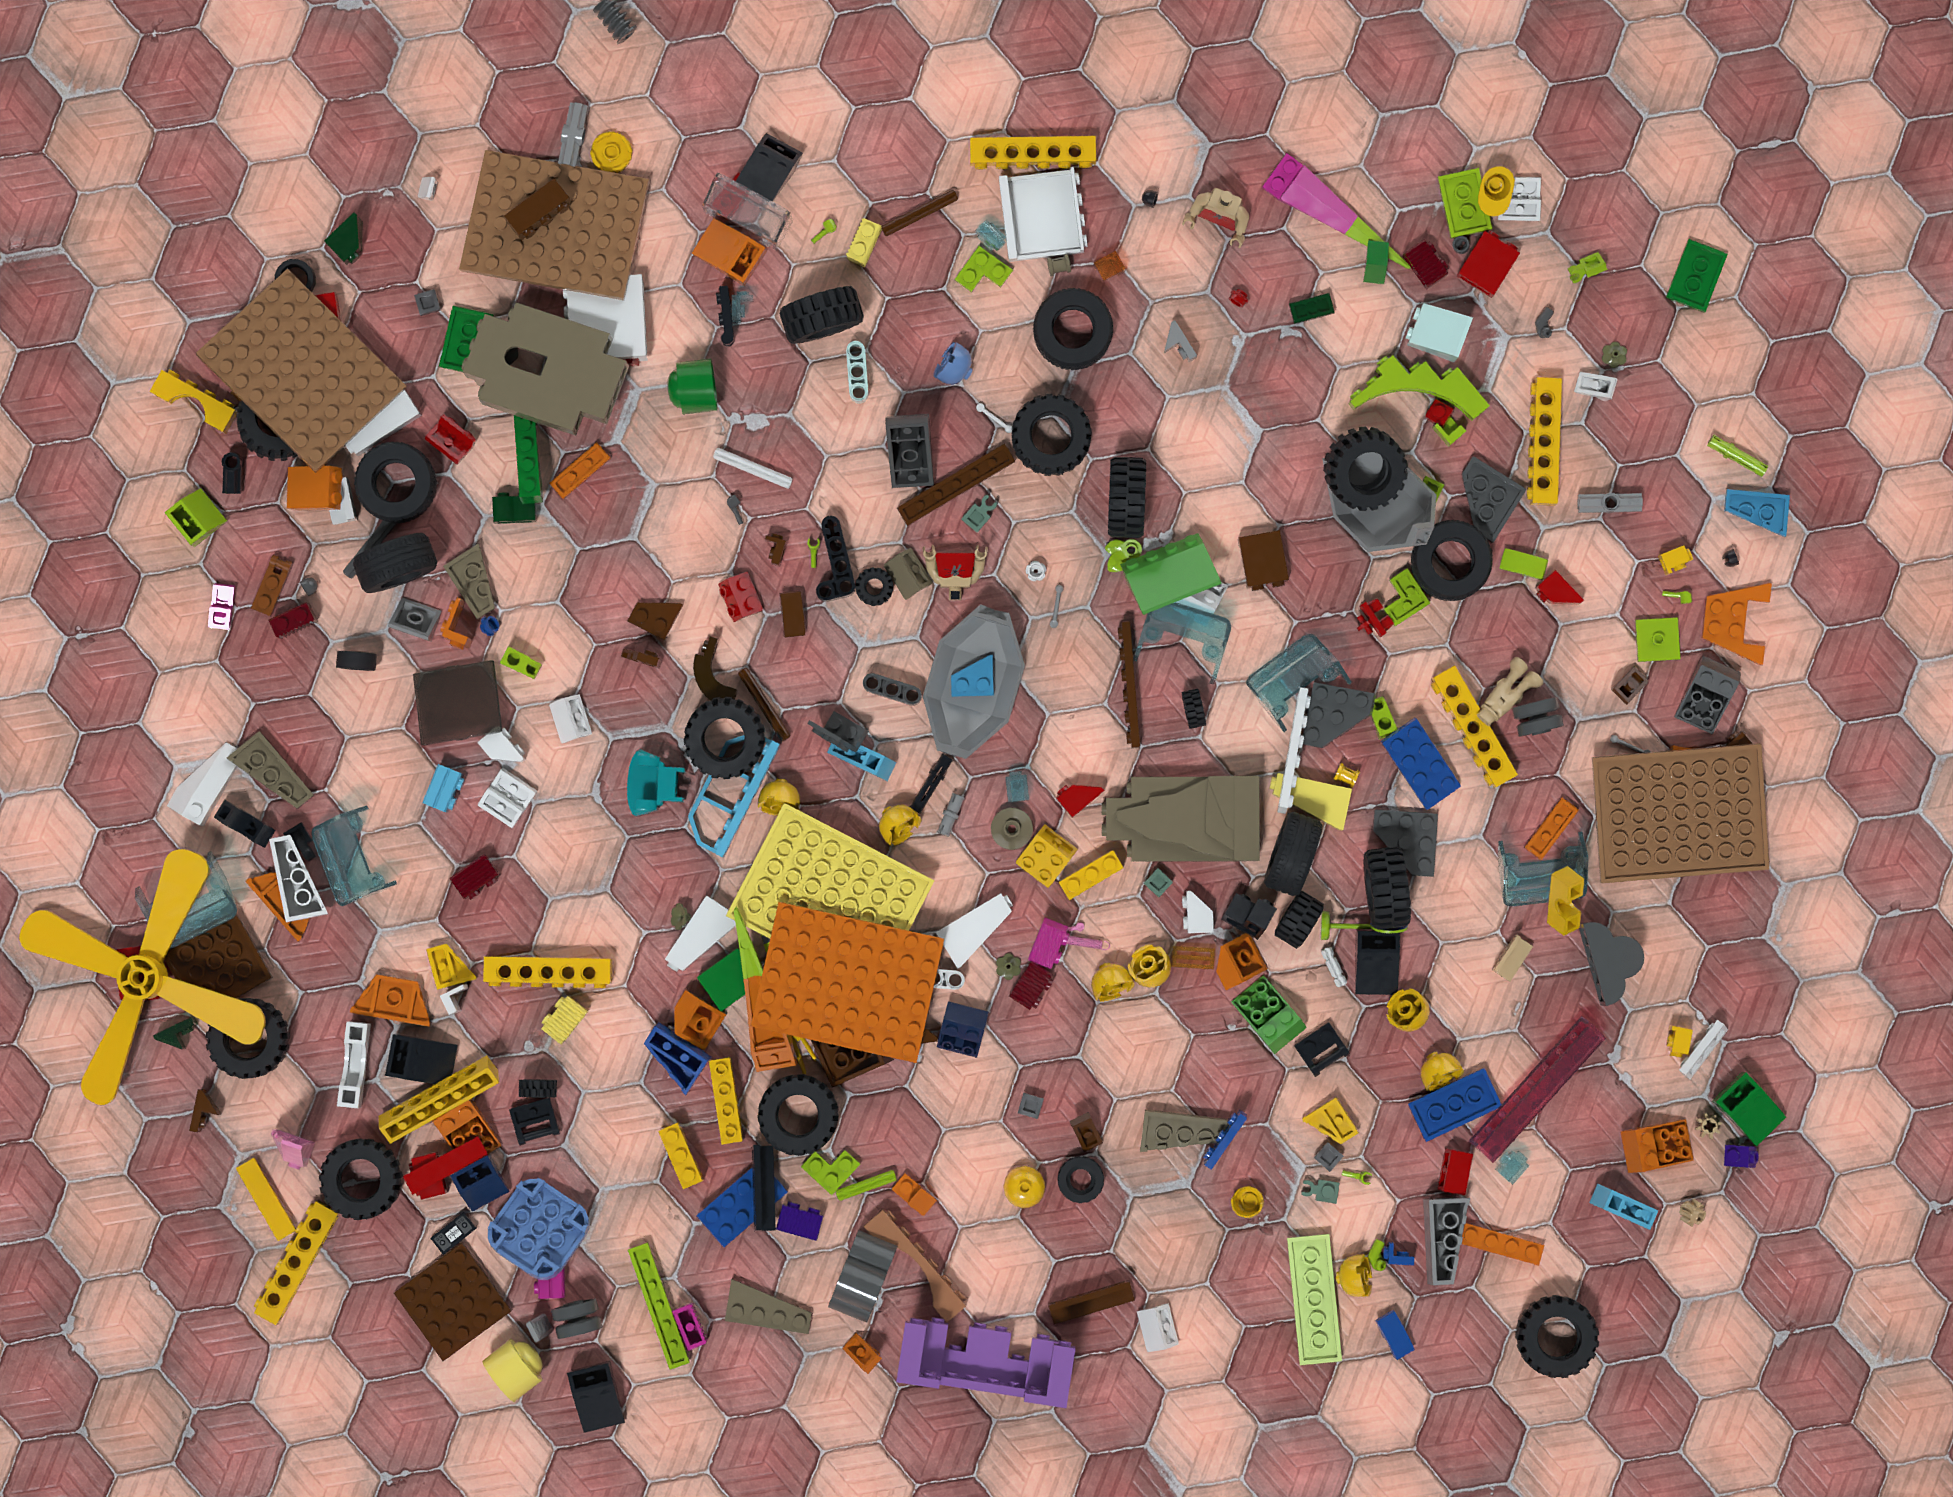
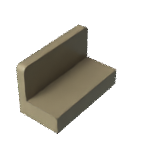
M912 548L897 554L884 564L885 569L905 600L933 583Z

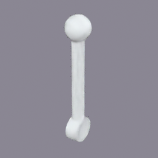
M982 403L976 406L978 412L985 413L1005 428L1007 433L1012 432L1011 425H1006L986 410Z

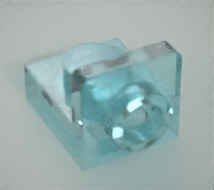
M739 291L737 295H732L733 323H741V317H745V305H741V302H754L753 295H749V292Z

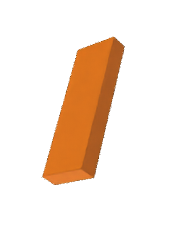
M596 442L549 484L564 500L611 458Z
M1561 797L1524 848L1539 860H1542L1579 809Z

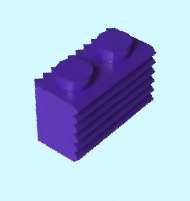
M788 1202L787 1205L783 1204L776 1230L817 1241L824 1215L820 1214L821 1210L808 1207V1211L799 1209L800 1204Z

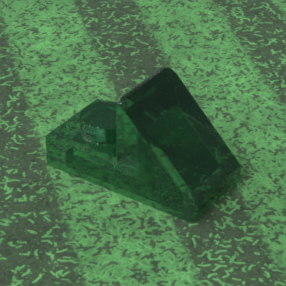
M190 1017L153 1035V1038L179 1049H186L179 1033H182L184 1036L194 1031L193 1027L198 1025L195 1017Z

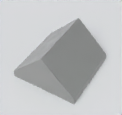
M402 598L388 623V627L432 642L442 611Z

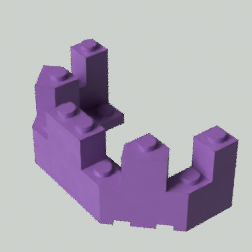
M910 1318V1321L905 1322L896 1382L939 1389V1385L1023 1397L1024 1402L1067 1408L1075 1355V1346H1071L1072 1342L1049 1339V1335L1037 1334V1337L1032 1336L1029 1360H1026L1024 1355L1012 1354V1357H1008L1011 1331H1007L1008 1327L995 1325V1329L986 1328L987 1324L974 1322V1326L969 1325L966 1350H962L960 1345L949 1344V1348L945 1347L948 1323H944L945 1319L932 1318V1321Z

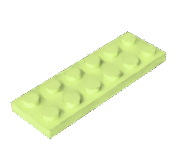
M1329 1234L1287 1238L1299 1365L1342 1361Z

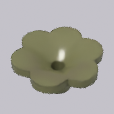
M1612 342L1610 345L1603 347V363L1609 364L1611 368H1617L1619 365L1626 363L1625 355L1627 354V349L1620 346L1618 342Z
M678 903L672 909L671 924L675 926L676 930H681L682 926H685L686 922L691 920V915L687 913V909L681 903Z
M1010 953L1005 954L1004 957L998 958L996 961L998 966L996 969L997 974L1004 976L1006 980H1011L1013 976H1018L1021 972L1019 967L1021 964L1020 959L1013 957Z

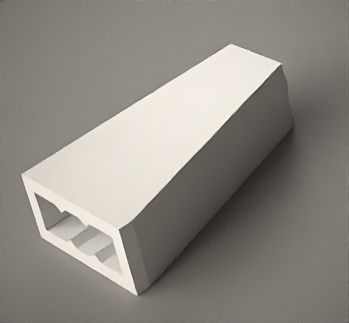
M404 390L345 446L351 454L355 453L357 456H360L422 415L406 390Z
M1002 894L997 895L936 932L939 938L944 939L943 945L957 969L969 959L1012 912L1010 907L1013 904L1007 895L1004 897Z
M706 896L665 958L668 961L667 966L676 972L679 969L684 971L736 927L735 921L726 916L729 909Z

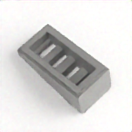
M544 1313L526 1323L532 1338L536 1342L553 1332V1327Z

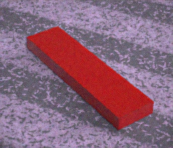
M479 1136L404 1175L403 1178L412 1195L487 1156L488 1153Z

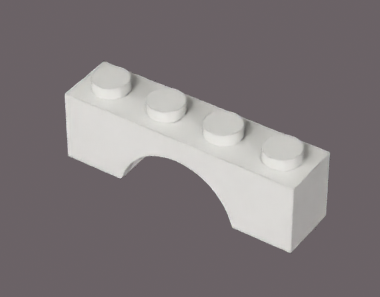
M346 1022L344 1039L345 1059L342 1079L339 1085L337 1106L349 1108L362 1107L370 1023Z

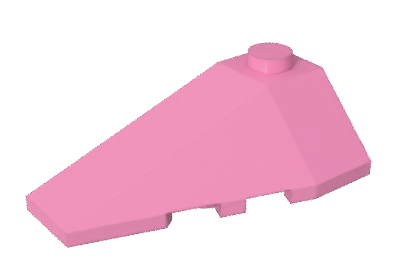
M272 1129L271 1135L283 1160L289 1162L288 1166L298 1170L301 1167H307L315 1142L278 1129Z

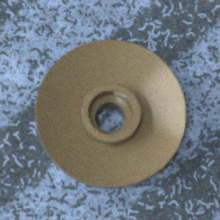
M1018 808L1001 810L995 815L991 823V834L994 841L1000 847L1008 850H1015L1025 846L1033 833L1030 817ZM1009 825H1014L1016 827V831L1014 833H1010L1008 831Z

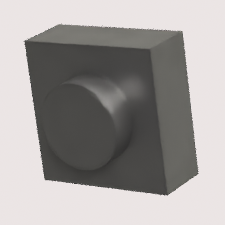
M434 289L414 295L420 316L441 311Z
M1023 1093L1018 1113L1038 1119L1044 1099Z
M1327 1142L1314 1156V1159L1330 1172L1344 1156Z

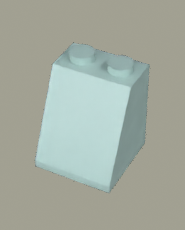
M1423 303L1421 308L1417 307L1413 319L1416 322L1414 327H1409L1406 339H1409L1407 345L1455 362L1459 357L1473 318Z

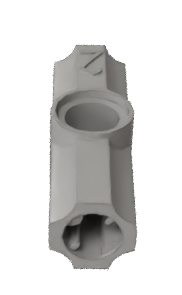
M570 102L567 121L563 126L561 134L562 145L558 164L573 167L577 165L580 146L583 145L585 137L584 126L588 111L587 105Z
M1642 493L1578 494L1577 499L1578 513L1642 512L1643 506ZM1606 498H1612L1614 500V508L1611 509L1606 507Z

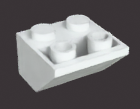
M1224 583L1174 602L1169 607L1207 626L1228 586Z

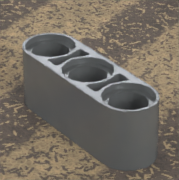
M874 673L867 674L863 679V687L869 693L909 706L919 704L922 699L921 691L915 686ZM869 678H876L878 680V686L875 689L867 687L866 682ZM890 684L897 685V694L889 695L886 692L887 686ZM911 690L918 693V699L914 702H910L906 698L907 693Z

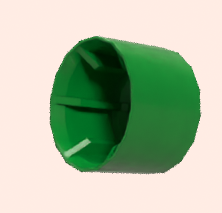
M712 359L677 362V369L673 370L667 379L668 395L672 404L677 408H681L683 415L718 411Z

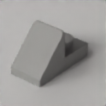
M1174 320L1171 322L1164 353L1178 345L1180 348L1177 350L1182 359L1185 360L1187 358L1188 362H1191L1197 358V354Z

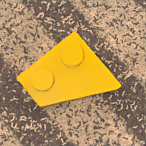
M448 944L426 949L437 990L476 980V976L453 952Z
M1337 1097L1302 1118L1303 1122L1315 1127L1318 1131L1328 1135L1339 1144L1346 1142L1359 1133Z

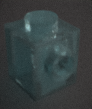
M1022 771L1010 772L1009 777H1005L1008 803L1028 801L1029 794L1026 775H1022Z
M1513 1151L1510 1153L1505 1152L1498 1160L1500 1164L1495 1170L1513 1185L1529 1167L1526 1163L1528 1159L1519 1151L1517 1153Z

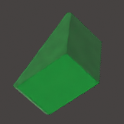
M1368 240L1363 282L1384 284L1388 264L1389 242Z

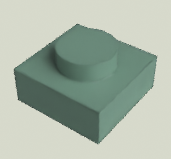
M1157 868L1143 884L1159 898L1173 881Z

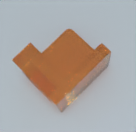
M1116 251L1097 260L1093 264L1104 281L1116 274L1119 276L1126 271Z

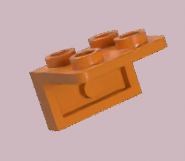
M457 597L455 601L452 600L448 609L450 616L448 621H443L440 632H443L442 637L449 640L451 646L461 650L464 647L470 649L472 640L469 637L454 632L465 604L464 600Z

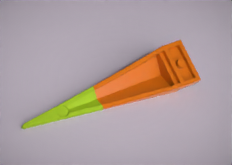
M735 907L734 917L744 978L750 1048L756 1072L796 1066L798 1060L791 1035L751 1027L763 967L738 908Z

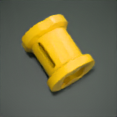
M1340 763L1334 780L1349 784V787L1353 788L1360 771H1354Z

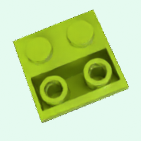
M201 488L180 499L164 512L193 547H196L227 522L226 518Z

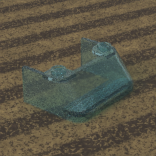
M1176 602L1147 613L1133 660H1138L1143 642L1150 644L1159 642L1164 631L1203 642V658L1208 662L1215 663L1209 684L1213 685L1216 681L1230 635V621L1225 617Z
M1307 634L1248 677L1246 684L1271 719L1285 732L1287 729L1280 719L1288 712V705L1285 701L1298 693L1300 687H1306L1318 677L1323 682L1333 681L1340 675L1348 685L1352 682L1338 659L1315 635Z
M368 806L341 813L312 829L313 842L335 900L340 906L354 903L397 885L396 880L385 884L383 876L378 872L370 873L356 834L361 832L363 826L359 814L368 810Z
M1578 832V846L1566 847L1561 852V859L1520 863L1518 856L1515 854H1505L1503 841H1498V867L1504 904L1513 907L1548 903L1551 874L1566 866L1584 878L1583 896L1579 898L1584 897L1587 893L1588 853L1583 832Z
M212 851L208 852L207 863L213 872L206 880L209 893L195 900L170 948L176 947L233 919L237 913V905L227 878ZM140 886L135 888V900L148 921L153 902L149 904Z

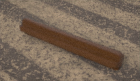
M950 190L882 225V231L885 236H889L957 201L958 196L954 190Z
M743 668L740 670L738 675L779 739L783 742L790 738V733L749 669Z

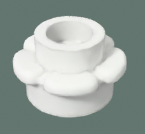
M1032 561L1026 567L1028 578L1031 581H1041L1044 579L1045 565L1043 563L1040 564L1039 561Z

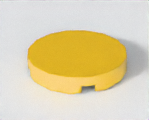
M609 131L595 138L591 146L590 155L594 165L599 170L618 173L628 167L632 160V148L625 136Z

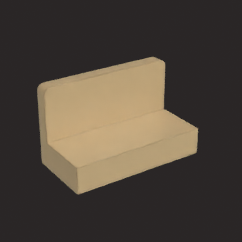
M1514 935L1492 971L1510 982L1533 946L1521 939L1520 936Z

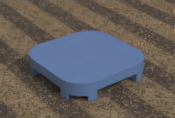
M540 1178L528 1179L523 1182L521 1181L516 1186V1190L493 1222H490L487 1228L488 1240L497 1254L530 1276L539 1280H549L556 1277L562 1271L589 1231L590 1220L586 1210L580 1204H577Z

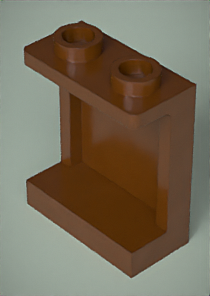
M1280 530L1238 537L1246 588L1258 591L1263 590L1264 585L1272 584L1273 588L1284 586L1285 582L1289 580Z

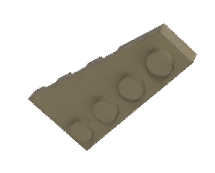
M260 731L227 757L229 761L296 809H299L314 796Z
M1145 1109L1140 1152L1155 1149L1162 1150L1171 1147H1186L1195 1144L1217 1143L1215 1138L1221 1130H1226L1229 1125L1227 1123L1228 1119Z
M731 1279L725 1321L809 1334L812 1312Z

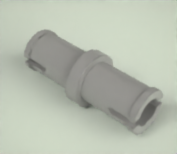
M952 793L947 809L942 813L944 816L937 833L947 837L950 836L954 822L959 818L958 812L965 799L964 797Z

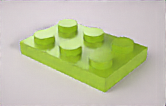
M1479 168L1437 177L1450 239L1492 230L1490 216L1484 214L1478 204V195L1482 181Z

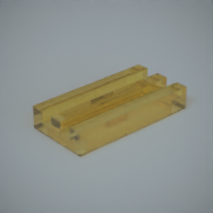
M1173 946L1171 966L1214 970L1215 948ZM1177 950L1210 952V957L1177 955ZM1176 959L1210 961V965L1176 963Z

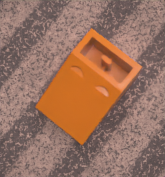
M713 218L691 254L745 287L767 250L766 247Z
M472 1098L432 1120L452 1150L479 1136L488 1154L502 1146Z
M1686 1119L1620 1131L1628 1173L1646 1172L1694 1161Z

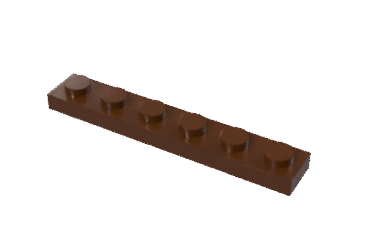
M1004 443L897 507V510L908 527L1015 463V460Z
M1130 621L1121 622V627H1118V640L1123 639V648H1119L1120 661L1124 660L1125 669H1121L1122 682L1126 681L1127 690H1123V702H1128V711H1124L1125 723H1129L1130 732H1126L1127 744H1131V749L1140 748L1131 628Z

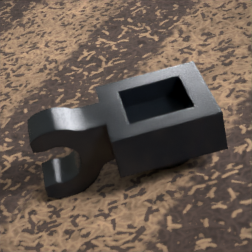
M302 822L283 833L284 836L291 835L297 850H301L306 860L310 861L316 857L308 845L313 839Z

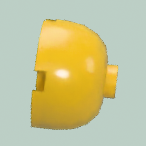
M776 779L764 785L760 791L757 806L758 808L761 806V811L764 813L778 816L784 803L799 810L800 795L797 789L788 783L787 780Z
M906 805L889 806L882 812L879 822L880 834L890 846L891 843L894 846L899 845L912 836L913 833L910 831L914 826L918 829L921 817L915 810Z
M1153 945L1140 947L1132 954L1131 957L1133 959L1131 963H1128L1129 974L1139 985L1147 988H1155L1166 982L1172 967L1170 958L1160 946L1153 947Z
M1110 963L1100 965L1099 970L1093 975L1091 982L1094 997L1096 1000L1099 998L1100 1002L1121 997L1119 992L1126 989L1128 993L1135 985L1132 976L1122 965Z
M1402 989L1392 995L1388 1001L1387 1008L1389 1009L1386 1015L1390 1024L1402 1031L1412 1032L1420 1029L1427 1022L1430 1013L1429 1004L1418 991L1414 989L1404 991Z
M1433 1052L1426 1057L1427 1060L1423 1063L1420 1070V1077L1426 1090L1435 1091L1450 1084L1449 1080L1453 1077L1456 1080L1460 1078L1464 1070L1459 1061L1451 1054Z
M1021 1166L1011 1170L1006 1176L1003 1185L1004 1194L1008 1201L1020 1208H1030L1038 1204L1045 1192V1182L1042 1175L1036 1169L1029 1166Z
M1365 1254L1348 1257L1340 1265V1270L1336 1272L1337 1283L1341 1284L1346 1294L1353 1297L1370 1296L1372 1285H1368L1369 1278H1372V1271L1368 1257H1365Z

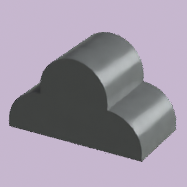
M929 414L887 416L885 418L892 488L933 486Z
M1581 923L1579 931L1600 1006L1612 1005L1623 996L1626 987L1625 979L1636 975L1641 970L1644 964V951L1635 939L1627 936L1613 937L1610 930L1600 923Z
M858 1230L828 1308L867 1323L898 1246Z

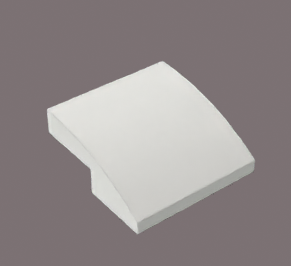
M1514 177L1515 182L1511 203L1508 209L1498 216V220L1540 221L1541 177Z
M502 768L491 786L487 788L478 806L513 828L532 801L537 790Z

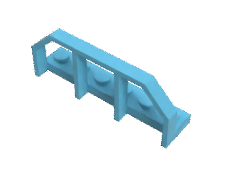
M744 735L726 741L719 757H724L729 745L744 741ZM765 737L766 745L762 751L764 757L761 763L757 762L752 770V773L755 774L752 778L744 773L740 776L748 781L742 790L745 793L742 801L738 799L733 810L704 796L713 779L711 775L708 776L688 815L697 845L723 858L725 857L778 749L781 747L779 743ZM702 800L734 816L733 819L728 818L723 828L726 832L723 838H718L714 848L701 841L693 817Z

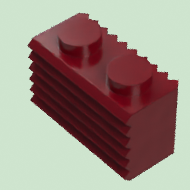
M1424 239L1406 251L1402 256L1427 290L1448 275L1447 269L1449 268L1442 258L1439 260L1435 252L1437 250L1430 241L1427 243Z
M307 602L268 620L275 636L280 639L287 637V635L290 636L291 633L294 634L298 630L302 631V628L305 629L306 626L309 627L318 622L311 605Z
M483 854L449 879L463 899L469 897L472 900L481 893L479 889L485 885L489 888L498 881L496 877L500 874L487 855Z
M1031 961L1009 997L1029 1010L1032 1007L1036 1009L1043 999L1040 997L1043 989L1048 991L1054 982L1051 979L1053 974Z

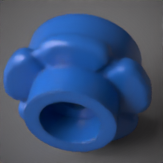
M493 616L483 617L480 629L484 634L493 636L499 630V622Z

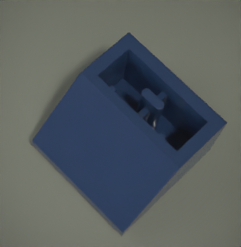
M948 1001L936 1047L977 1058L989 1012Z
M487 1155L450 1175L459 1194L472 1212L510 1192L491 1155Z

